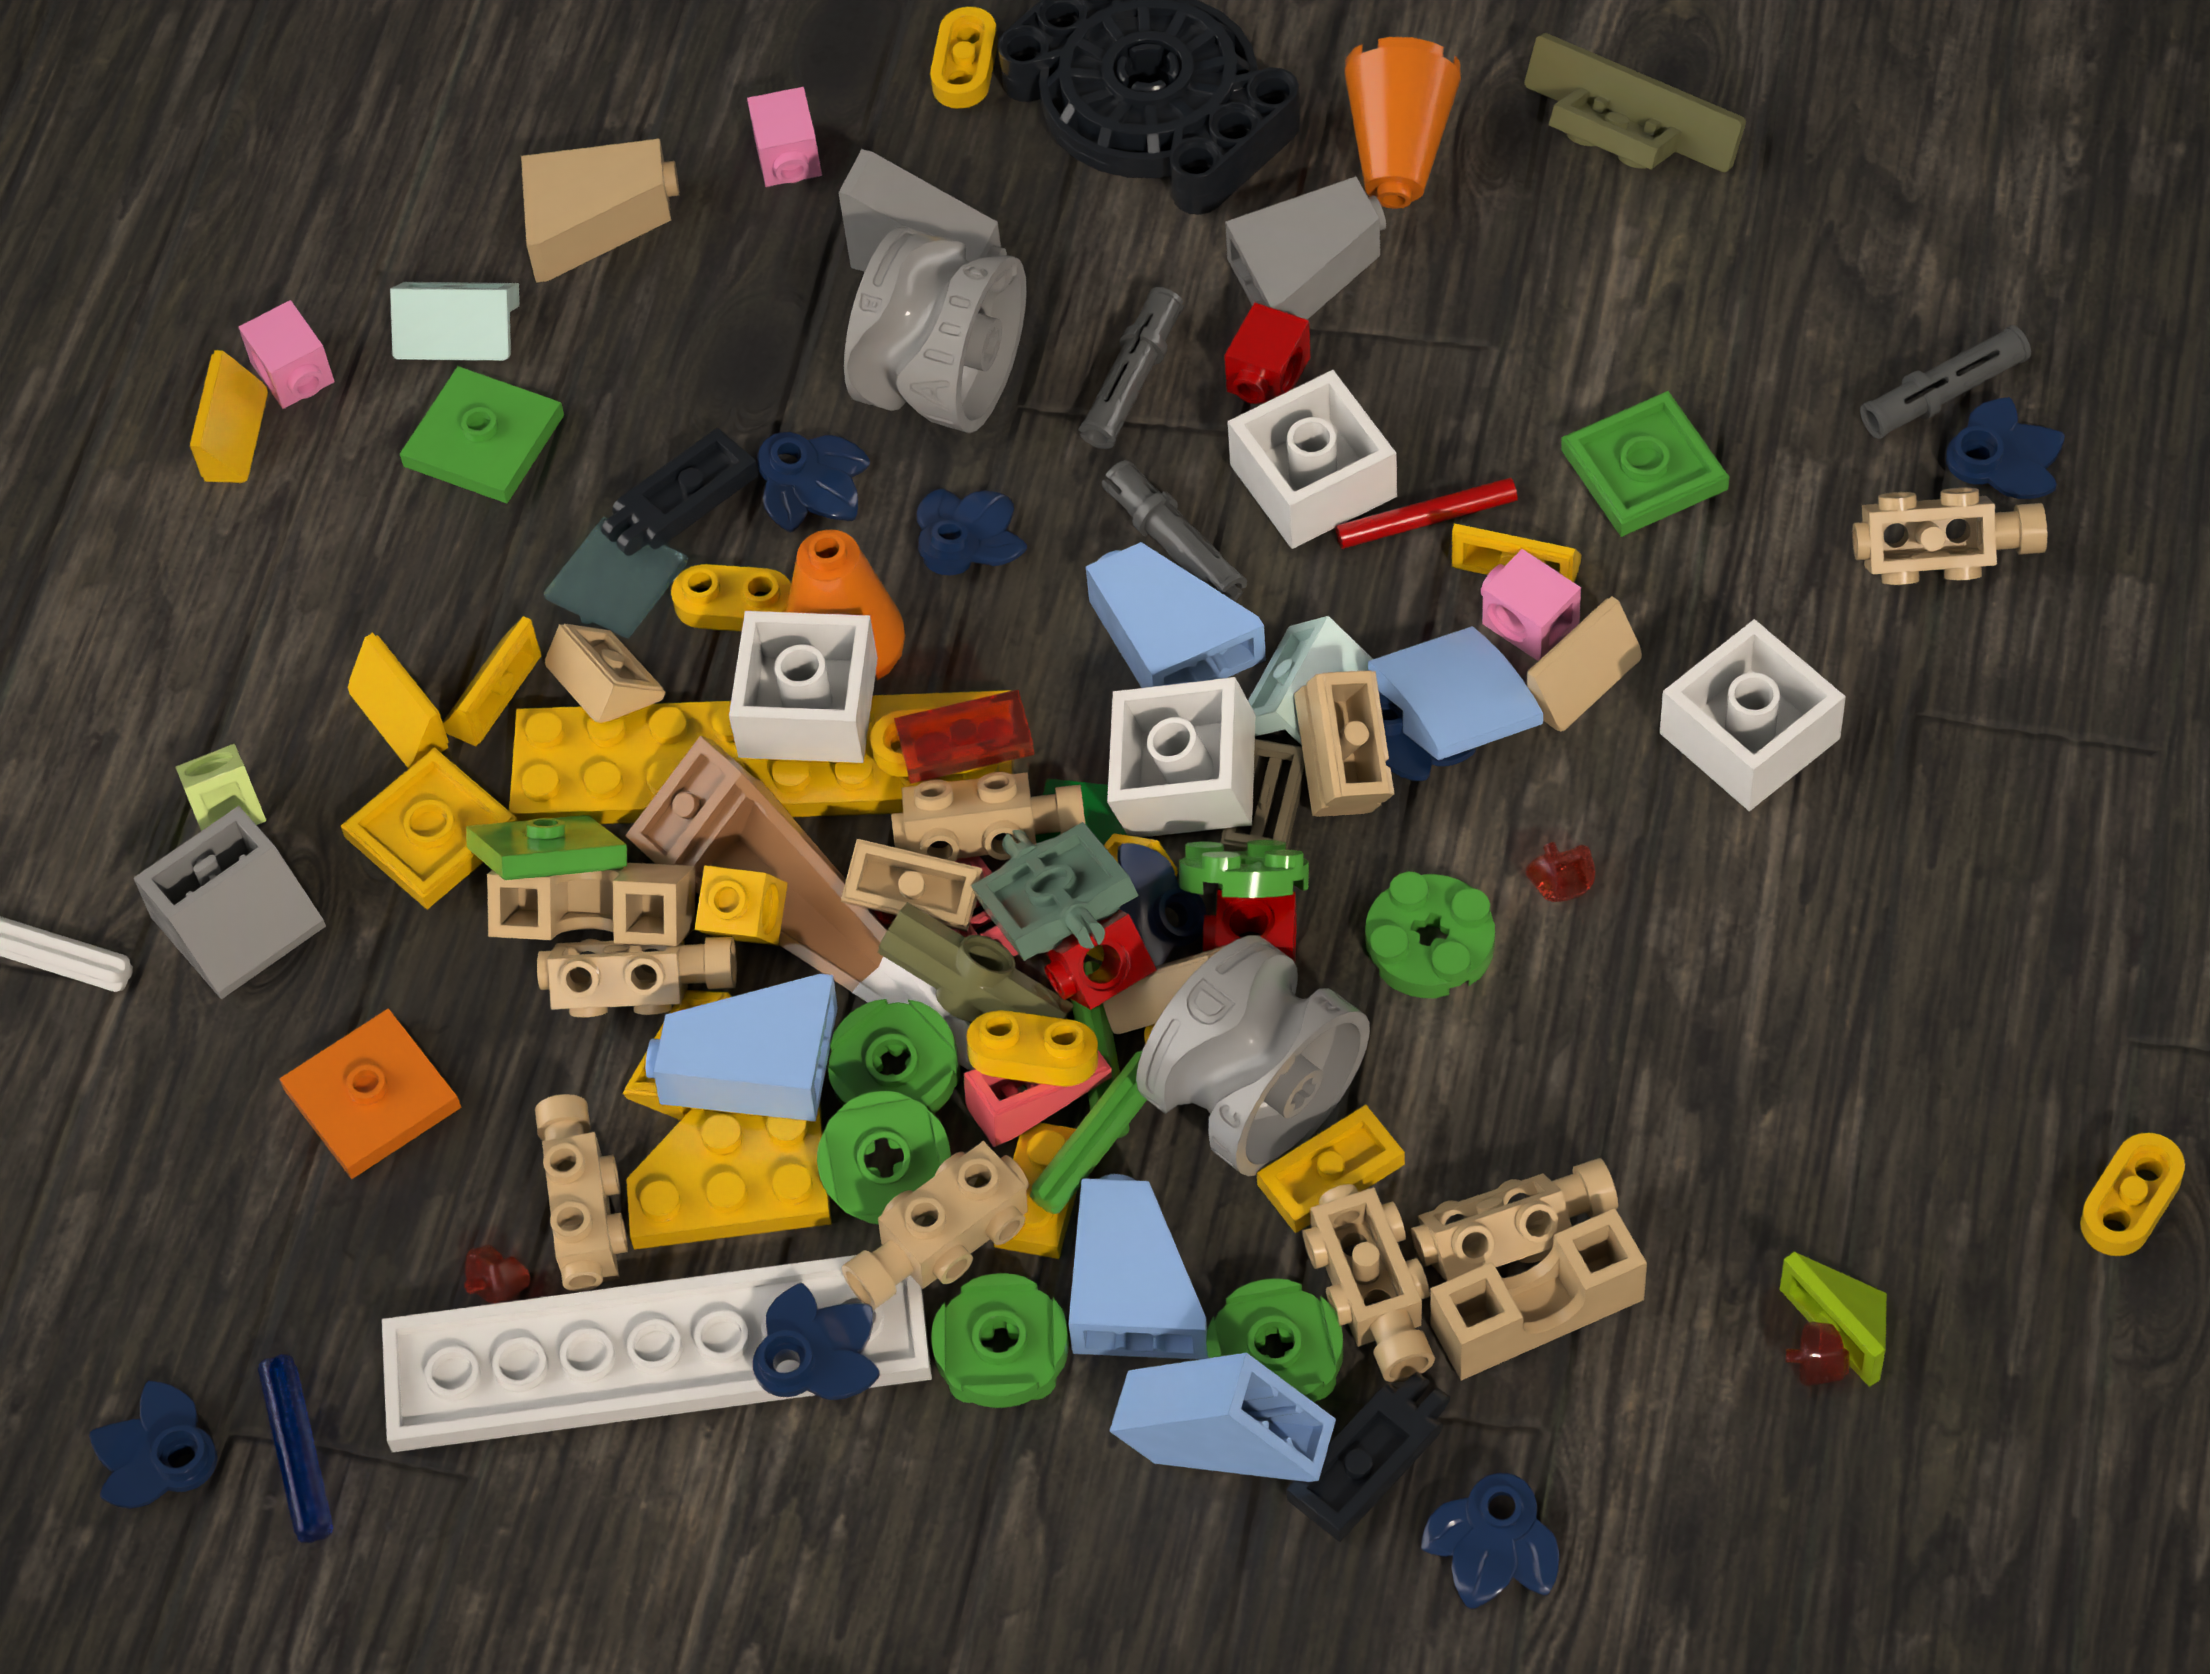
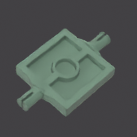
M1084 822L1055 838L1036 845L1029 840L1027 834L1022 830L1012 831L1018 844L1009 833L1006 834L1002 846L1004 851L1011 856V859L999 870L972 884L971 887L982 908L1024 961L1037 953H1045L1054 949L1064 938L1071 934L1075 935L1082 947L1095 948L1089 934L1098 945L1102 943L1105 937V930L1097 921L1112 916L1119 910L1120 906L1138 896L1129 875Z

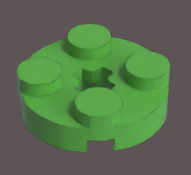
M1248 841L1247 851H1224V844L1217 842H1191L1185 844V857L1179 860V888L1190 893L1203 895V882L1218 883V888L1222 889V897L1234 898L1292 895L1293 885L1302 891L1308 889V860L1303 858L1302 851L1286 850V842Z
M1410 871L1400 873L1393 878L1390 888L1376 898L1368 912L1365 925L1366 950L1369 959L1371 957L1372 962L1379 968V976L1393 989L1418 998H1439L1450 995V988L1460 986L1468 980L1469 987L1479 980L1492 961L1495 948V924L1490 912L1489 899L1482 891L1449 876L1437 874L1421 875ZM1435 926L1440 928V932L1448 936L1446 939L1435 938L1431 946L1420 944V934L1416 931L1422 927Z
M887 999L875 1000L851 1012L835 1030L830 1044L832 1052L828 1067L829 1080L841 1105L844 1106L848 1101L862 1094L875 1091H893L921 1102L933 1114L939 1111L949 1100L954 1087L961 1078L957 1044L949 1025L943 1017L930 1006L909 999V1004L901 1002L888 1004ZM888 1051L896 1057L904 1052L910 1055L905 1062V1071L898 1075L892 1073L887 1076L880 1073L884 1068L880 1057Z
M875 1091L851 1099L829 1120L818 1144L817 1164L820 1179L827 1194L847 1214L870 1224L879 1225L878 1217L882 1215L888 1203L898 1194L908 1190L914 1192L932 1179L941 1164L951 1156L944 1127L937 1117L921 1102L899 1092ZM888 1139L891 1149L902 1148L904 1161L894 1164V1175L891 1177L882 1178L878 1168H867L865 1165L864 1156L875 1152L874 1141Z
M988 1274L974 1278L961 1286V1294L953 1298L947 1307L944 1302L936 1313L932 1326L931 1340L937 1369L949 1385L950 1392L956 1399L966 1403L973 1402L984 1407L1006 1408L1021 1405L1030 1400L1042 1399L1051 1394L1056 1386L1057 1376L1064 1368L1069 1350L1068 1331L1062 1308L1054 1298L1052 1301L1047 1294L1039 1291L1037 1283L1016 1274ZM1006 1328L1009 1338L1018 1339L1015 1346L1009 1347L1008 1351L995 1353L992 1348L983 1347L982 1341L993 1339L994 1329Z
M1263 1279L1236 1289L1226 1299V1306L1218 1312L1215 1320L1213 1316L1207 1330L1208 1358L1248 1353L1312 1402H1315L1316 1400L1326 1398L1334 1390L1336 1376L1343 1362L1342 1327L1337 1322L1336 1311L1322 1296L1318 1300L1313 1294L1302 1291V1284L1288 1279ZM1269 1334H1278L1282 1343L1293 1342L1294 1344L1293 1349L1286 1351L1285 1356L1281 1358H1270L1269 1355H1262L1257 1350L1266 1345V1336Z

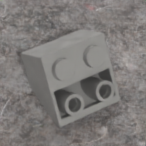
M240 806L231 810L133 878L150 917L220 999L229 995L326 927L323 918L276 847Z

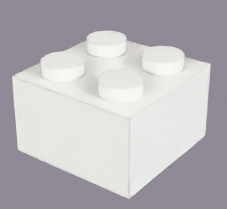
M1334 370L1228 421L1230 466L1291 549L1335 528L1336 525L1343 524L1397 497L1396 452Z
M745 611L729 712L738 758L864 763L878 659L870 615Z
M1754 619L1663 690L1660 734L1750 812L1840 739L1846 696Z
M1235 677L1113 691L1107 803L1128 836L1149 837L1252 825L1256 715Z

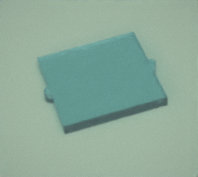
M603 516L544 591L546 600L579 615L583 624L594 622L629 639L688 561L686 555L665 545L658 549H652L647 544L635 554L626 556L617 548V541L611 542L601 533L602 525L608 519Z

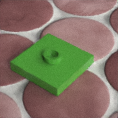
M457 366L401 451L400 457L403 467L507 504L563 418L562 404L548 397Z
M1669 391L1563 436L1561 439V451L1620 537L1728 490L1729 487L1728 474Z
M589 815L538 818L526 821L466 826L467 848L504 880L617 870L627 866V844Z

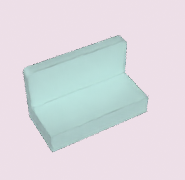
M403 282L390 288L392 354L394 358L503 361L511 356L510 312L519 307V283Z
M1329 616L1289 626L1248 700L1256 715L1255 736L1285 729L1301 744L1294 694L1302 686L1307 685L1306 683L1316 674L1368 671V661L1373 660V658Z

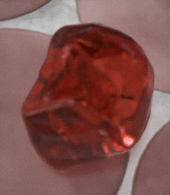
M1550 842L1543 847L1545 854L1532 860L1526 867L1525 875L1544 899L1551 902H1562L1583 896L1593 886L1595 881V865L1591 851L1586 845H1579L1570 850L1559 852L1555 842Z
M489 1244L472 1249L467 1253L465 1262L467 1281L464 1285L469 1294L475 1292L489 1303L497 1304L509 1301L528 1287L530 1283L529 1272L515 1257L510 1256L503 1259L502 1255Z
M1820 1322L1806 1323L1801 1336V1349H1786V1362L1800 1363V1381L1804 1386L1842 1381L1849 1372V1351L1844 1348L1842 1337L1832 1324Z

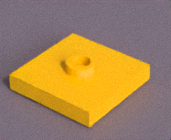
M434 747L341 825L344 837L428 910L483 863L482 860L467 848L466 826L518 821V818Z

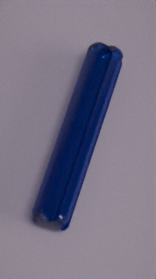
M287 1354L266 1358L259 1364L258 1372L293 1530L301 1543H312L316 1540L326 1539L332 1534L334 1528L297 1366L294 1364L293 1358Z

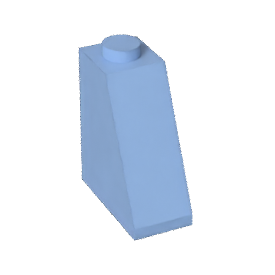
M1142 542L1122 551L1115 550L1106 553L1097 562L1086 566L1089 602L1141 688L1228 678L1266 661L1264 625L1257 615Z
M817 974L666 1014L661 1038H651L646 1056V1077L655 1079L660 1104L816 1122L838 1009L833 975Z
M1121 1174L1105 1175L1100 1179L1082 1178L1069 1313V1331L1073 1354L1198 1360L1208 1358L1206 1316L1149 1181H1136L1129 1176Z
M1240 1353L1128 1370L1110 1432L1155 1464L1313 1482L1319 1481L1336 1419L1248 1353Z

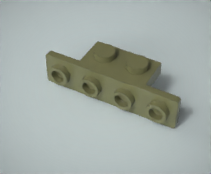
M1548 33L1541 34L1535 40L1524 82L1525 86L1558 101L1554 104L1549 126L1567 133V137L1573 142L1584 146H1598L1618 155V159L1622 163L1634 168H1648L1652 170L1675 152L1721 172H1727L1733 167L1746 125L1744 117Z

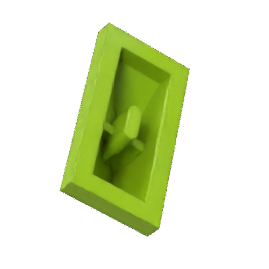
M1793 1252L1783 1262L1780 1291L1858 1376L1871 1387L1880 1380L1884 1361L1887 1293L1799 1253Z

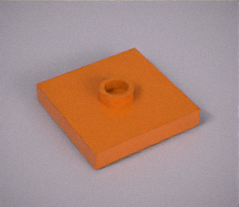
M389 1008L279 1078L286 1094L351 1179L462 1108L458 1096Z

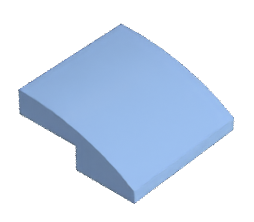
M1473 626L1368 661V670L1376 671L1378 691L1403 710V733L1437 760L1543 724V712L1523 679L1503 654Z

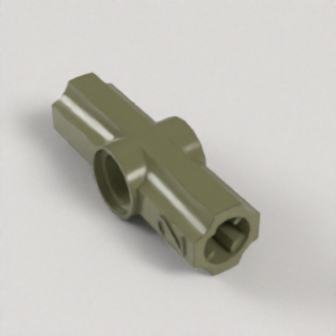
M908 902L899 911L878 946L879 950L877 953L936 989V998L940 1005L951 1015L964 1021L973 1022L980 1015L997 1010L1067 1019L1074 1005L1015 969L1016 963L1013 955L999 942L981 935H969L965 938Z

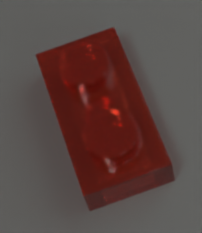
M1018 689L894 718L910 784L1034 755L1033 740Z

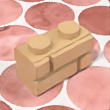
M1376 671L1316 674L1306 683L1307 685L1302 686L1294 694L1312 816L1355 815L1373 812L1382 802L1387 801L1394 795L1391 768L1386 766L1385 763L1389 759Z

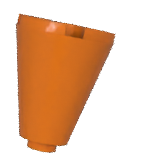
M1386 37L1378 39V49L1362 53L1363 44L1353 48L1346 58L1345 79L1365 191L1369 196H1376L1381 206L1400 209L1409 206L1411 202L1421 198L1424 193L1460 85L1461 69L1458 58L1455 56L1453 62L1444 58V47L1435 42L1413 37Z
M822 530L808 536L801 543L797 552L786 612L870 615L878 657L875 674L878 681L889 674L902 655L905 631L900 611L857 542L849 534L839 530Z

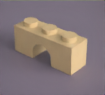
M627 863V866L623 867V869L514 880H504L493 870L487 874L488 937L552 940L556 935L566 931L597 929L613 932L614 944L677 947L695 929V866Z
M1614 1208L1554 1234L1553 1248L1550 1253L1536 1266L1521 1274L1501 1278L1493 1262H1490L1430 1288L1431 1327L1460 1380H1464L1643 1301L1647 1262L1617 1210Z

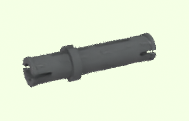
M1163 287L1152 288L1134 325L1128 326L1124 330L1120 338L1121 351L1104 380L1090 411L1079 427V431H1081L1080 436L1088 444L1099 449H1110L1116 443L1120 429L1134 402L1137 400L1153 365L1159 364L1167 353L1168 345L1166 339L1178 316L1184 309L1182 298L1175 292Z
M2011 325L2001 333L1959 353L1957 356L1925 373L1917 370L1904 376L1902 385L1873 401L1864 403L1860 407L1862 421L1872 436L1881 439L1889 432L1918 417L1924 420L1929 419L1939 413L1942 404L1981 385L2008 368L2027 361L2031 357L2030 344L2024 333L2017 326ZM1983 360L1987 361L1961 376L1956 375ZM1932 387L1935 388L1934 390L1926 393L1922 397L1908 404H1905L1906 401L1913 399L1914 397L1925 392L1926 390Z
M1130 460L1120 461L1107 472L1106 476L1109 479H1103L1102 488L1133 517V526L1143 536L1149 534L1181 568L1233 601H1236L1243 594L1241 589L1246 588L1247 579L1232 567L1212 544L1177 510L1178 502L1167 491L1161 493Z

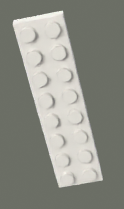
M857 1255L382 1319L388 1445L392 1452L814 1396L815 1394L806 1391L793 1397H779L766 1392L758 1384L753 1371V1356L757 1347L768 1336L766 1313L775 1298L798 1283H804L811 1291L818 1309L840 1304H863L847 1284L841 1269L844 1264ZM911 1275L895 1286L897 1293L873 1310L871 1336L861 1354L878 1367L880 1377L869 1388L932 1380L922 1287ZM785 1360L777 1366L776 1371L780 1373L791 1372L797 1369L800 1364L794 1360Z

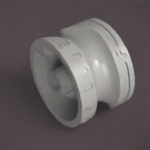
M904 226L896 227L889 232L870 259L851 311L844 353L845 383L851 398L858 402L890 411L900 409L907 401L919 414L930 422L967 433L977 431L993 412L1006 386L1019 346L1026 307V276L1021 261L1013 256H992L979 258L968 263L966 260V244L922 231L918 232Z
M1249 935L1228 944L1210 957L1191 975L1172 998L1153 1027L1143 1048L1136 1075L1137 1089L1140 1094L1164 1114H1167L1177 1105L1191 1103L1207 1109L1211 1114L1209 1117L1211 1150L1238 1172L1246 1176H1256L1258 1171L1305 1143L1316 1132L1351 1084L1362 1062L1370 1035V1023L1367 1016L1331 989H1318L1307 999L1296 997L1298 973L1294 961L1259 935Z

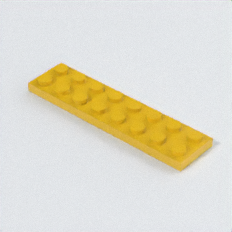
M1012 690L874 695L872 696L864 763L738 758L729 719L731 701L652 704L603 723L594 722L581 706L516 709L509 812L517 817L518 821L589 815L600 824L635 823L697 739L703 736L713 740L754 778L760 779L792 817L903 813V787L918 786L920 783L929 780L952 782L977 779L993 772L1014 774ZM971 706L986 711L995 721L999 740L997 756L990 765L977 772L897 777L882 771L877 766L873 757L870 741L872 728L881 717L893 711ZM965 743L959 746L958 748H972L976 746V744ZM901 747L895 752H911L913 748Z

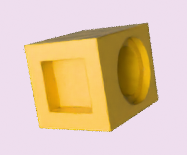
M704 865L695 930L713 937L732 936L734 941L778 946L788 883L764 872Z

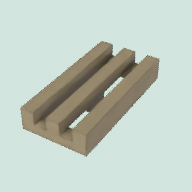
M1255 739L1254 774L1259 756L1269 757L1251 832L1250 835L1240 834L1241 827L1224 828L1220 842L1224 844V851H1247V842L1252 840L1286 842L1287 850L1306 776L1301 746ZM1283 761H1292L1273 839L1264 838Z

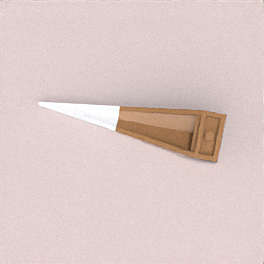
M700 736L625 836L655 864L695 866V892L700 894L704 865L764 872L787 882L778 945L823 974L833 975L834 981L866 1002L887 999L888 1004L897 1002L909 1004V999L930 1006L949 1025L957 1044L960 1065L969 1071L975 1069L968 1059L967 1030L970 1023L947 1012L937 1001L936 989L877 953L879 950L878 946L888 930L885 924L872 909L841 902L846 882L842 874L760 779L754 778L713 740ZM1023 1085L1017 1088L1020 1093L1026 1090Z

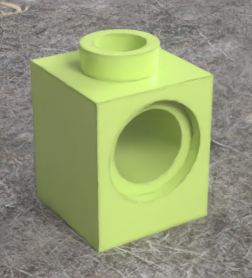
M235 744L176 766L201 831L237 806H240L256 825L266 821Z

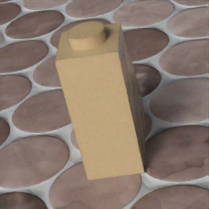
M660 139L521 156L526 243L536 283L549 281L671 221L669 197L679 196V183L675 161L664 162Z

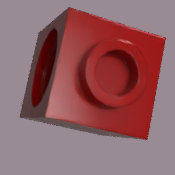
M1254 302L1225 353L1227 392L1235 394L1249 403L1264 404L1292 390L1311 358L1309 320Z
M1218 890L1216 915H1204L1203 951L1226 946L1240 939V934L1256 932L1290 957L1295 963L1297 937L1296 892H1293L1292 895L1278 897L1234 898L1222 897V890Z
M1118 910L1115 914L1104 920L1097 921L1105 930L1104 940L1100 944L1104 950V959L1101 966L1094 973L1085 974L1083 963L1086 954L1091 949L1082 947L1074 934L1067 936L1057 947L1046 952L1051 963L1044 967L1046 975L1057 994L1063 1000L1070 998L1092 1010L1157 970L1130 915L1122 910ZM1089 934L1094 947L1097 946V942Z

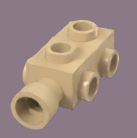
M1977 488L1945 489L1941 491V499L1916 501V494L1911 492L1881 494L1878 496L1879 504L1862 505L1863 522L1853 523L1852 531L1855 559L1864 560L1866 569L1871 574H1881L1882 583L1889 585L1919 582V571L1944 569V578L1948 580L1976 579L1982 577L1981 566L1997 565L1996 550L2016 549L2020 555L2045 553L2047 547V522L2042 503L2015 505L2014 511L1995 513V503L1987 496H1979V489ZM1954 519L1965 520V533L1957 539L1948 538L1946 535L1948 523ZM1893 523H1900L1904 526L1905 530L1903 538L1893 544L1885 542V529Z
M993 772L977 779L952 782L929 780L920 783L918 786L903 787V813L891 814L895 848L954 862L959 858L990 855L999 860L1011 859V856L1003 849V841L994 839L996 835L1009 833L1018 844L1012 831L1022 830L1027 834L1029 840L1036 845L1035 835L1061 832L1062 834L1082 822L1085 824L1081 785L1055 787L1056 794L1031 797L1028 772L1018 774ZM936 841L949 843L944 848H933L930 846Z
M729 936L707 937L705 944L685 945V940H683L677 947L614 944V941H599L596 939H586L575 943H556L552 951L538 952V983L540 990L550 991L551 1009H569V1014L573 1017L600 1016L608 1012V1007L633 1006V1010L637 1014H661L672 1010V1004H681L685 991L688 989V984L706 983L708 989L735 988L737 979L734 938ZM647 949H657V950H659V951L644 952V951L647 950ZM585 951H590V952L595 953V954H581V955H579L580 953L585 952Z
M571 1094L548 1097L537 1104L535 1116L537 1133L539 1138L543 1140V1165L546 1171L551 1212L550 1223L553 1230L556 1260L561 1271L563 1287L570 1291H587L598 1287L602 1282L619 1279L616 1254L628 1252L621 1212L611 1214L609 1196L620 1194L617 1166L613 1154L602 1156L595 1132L589 1133L590 1120L587 1101L580 1096Z
M984 1141L966 1154L959 1152L950 1156L941 1164L932 1179L914 1192L908 1190L898 1194L888 1203L882 1215L878 1217L882 1246L872 1253L863 1250L842 1266L843 1276L853 1293L863 1304H869L872 1310H875L897 1293L895 1286L910 1275L923 1289L937 1278L942 1284H949L957 1280L970 1267L973 1260L972 1252L989 1240L995 1245H1002L1011 1240L1023 1227L1025 1222L1023 1215L1028 1212L1026 1189L1029 1187L1024 1172L1011 1157L1004 1155L1002 1158H999ZM983 1183L986 1185L984 1187L978 1188ZM934 1219H937V1221H936L934 1224H932L931 1226L925 1227V1226H926L927 1224H929L931 1221H933Z
M1597 1158L1574 1166L1573 1174L1553 1181L1546 1175L1540 1174L1522 1181L1516 1179L1508 1180L1502 1183L1498 1189L1459 1202L1453 1200L1445 1201L1438 1205L1435 1210L1418 1215L1420 1226L1411 1228V1234L1422 1265L1424 1267L1432 1265L1446 1281H1449L1490 1262H1493L1495 1267H1499L1516 1260L1523 1263L1542 1261L1553 1248L1554 1234L1572 1227L1571 1217L1587 1213L1592 1218L1611 1209H1618V1198L1607 1166L1601 1158ZM1517 1193L1526 1194V1198L1508 1204L1513 1195ZM1452 1215H1463L1464 1219L1445 1225L1447 1219Z
M1346 1184L1328 1190L1320 1197V1205L1310 1208L1311 1228L1303 1230V1239L1313 1267L1318 1269L1325 1266L1332 1286L1326 1287L1328 1303L1332 1305L1337 1313L1339 1326L1349 1324L1357 1346L1376 1341L1377 1346L1374 1349V1356L1386 1381L1402 1382L1408 1380L1415 1372L1424 1373L1433 1365L1435 1357L1425 1333L1415 1328L1422 1325L1421 1299L1428 1298L1430 1291L1419 1260L1415 1258L1405 1262L1397 1243L1405 1240L1406 1235L1395 1203L1392 1201L1381 1205L1374 1187L1358 1192L1354 1185ZM1356 1245L1352 1256L1343 1252L1347 1246ZM1379 1301L1378 1303L1369 1305L1372 1302Z

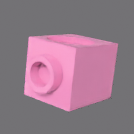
M804 87L747 98L765 187L795 183L804 179L822 176L816 137Z
M291 300L239 326L251 364L282 409L301 399L315 395L319 390L335 382L322 343Z
M1523 549L1506 566L1499 564L1493 568L1481 587V595L1483 596L1482 624L1537 661L1545 656L1580 622L1581 587Z

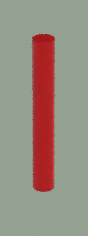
M1511 477L1336 525L1337 539L1341 549L1515 502L1518 499L1513 479Z

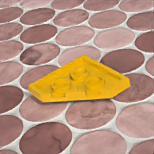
M819 1102L816 1122L692 1108L626 1179L630 1239L634 1250L832 1224L829 1195L820 1179L817 1164L818 1144L823 1135L821 1103Z

